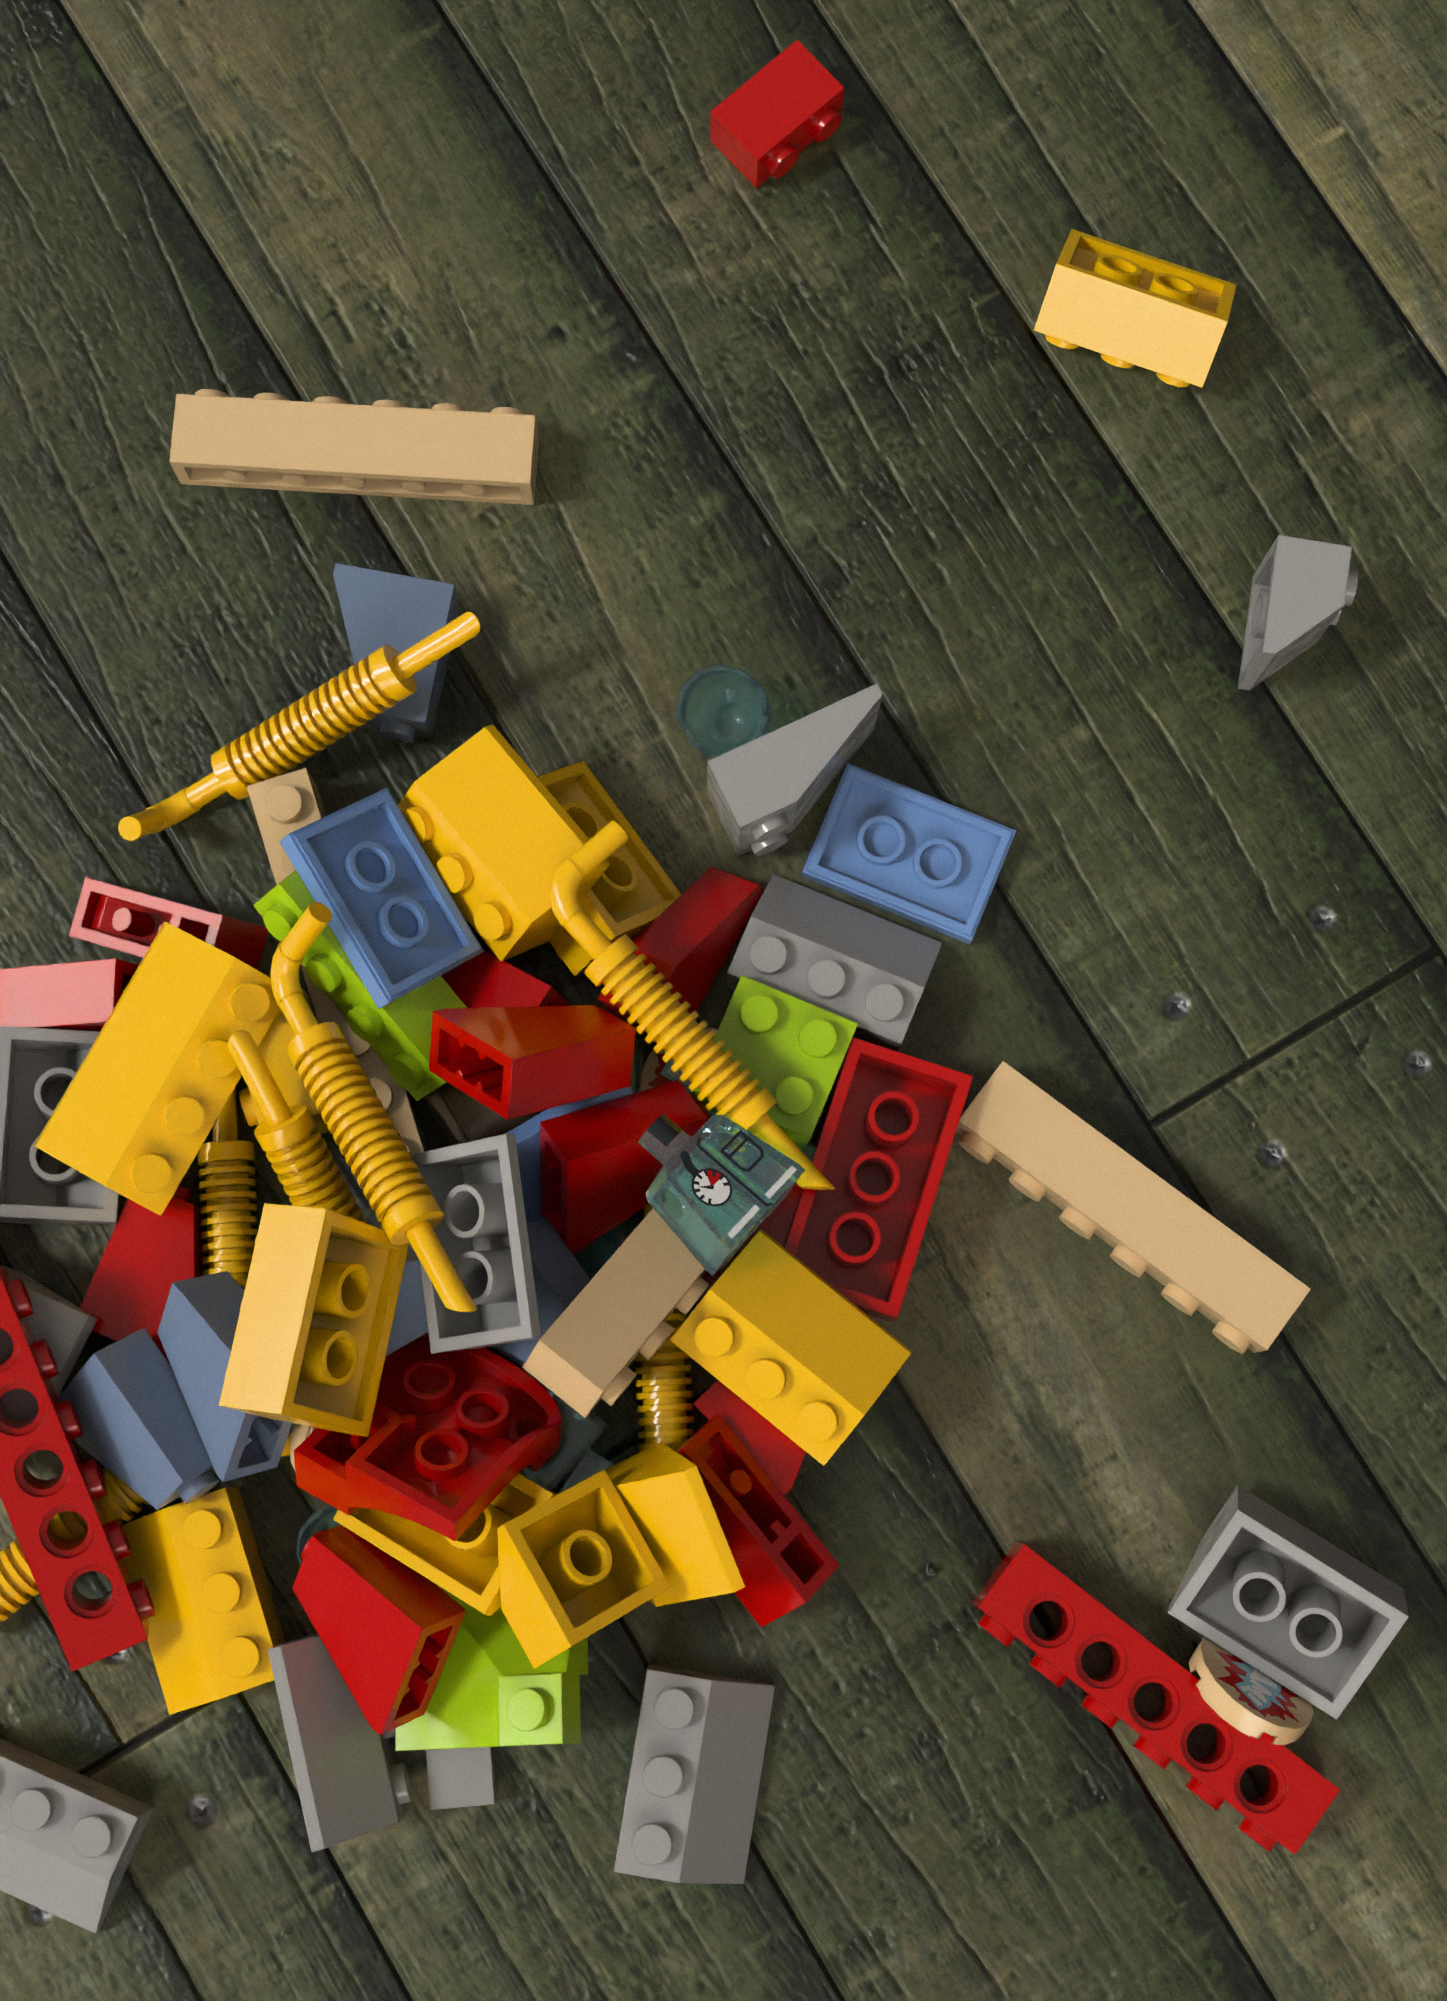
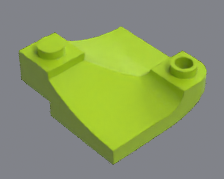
M441 1588L465 1608L466 1613L425 1714L395 1728V1751L581 1743L580 1675H588V1637L534 1669L501 1608L491 1616H487Z

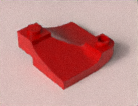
M426 1333L385 1357L369 1437L317 1428L294 1450L296 1483L299 1488L347 1515H350L357 1507L380 1510L414 1521L456 1541L520 1471L527 1467L537 1472L554 1454L561 1443V1413L548 1391L529 1374L510 1361L486 1348L431 1354L429 1334Z

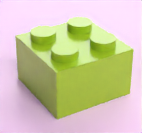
M741 975L714 1041L717 1043L722 1039L726 1044L722 1050L726 1052L731 1049L734 1052L730 1059L735 1062L739 1058L743 1062L739 1069L743 1072L748 1068L752 1072L748 1076L749 1080L752 1082L757 1078L761 1082L756 1086L759 1091L765 1087L778 1102L766 1113L798 1148L805 1150L858 1023ZM698 1089L694 1090L691 1095L695 1102L700 1101L697 1098L701 1093ZM707 1098L700 1101L703 1103L704 1106H706L709 1103ZM715 1107L711 1110L714 1113L718 1112Z

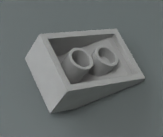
M878 684L872 685L707 761V794L738 857L752 850L755 856H762L778 849L788 841L786 834L793 832L875 729L883 695Z

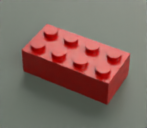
M852 1037L812 1160L816 1168L836 1189L815 1190L803 1188L784 1248L864 1313L893 1322L899 1315L973 1076Z

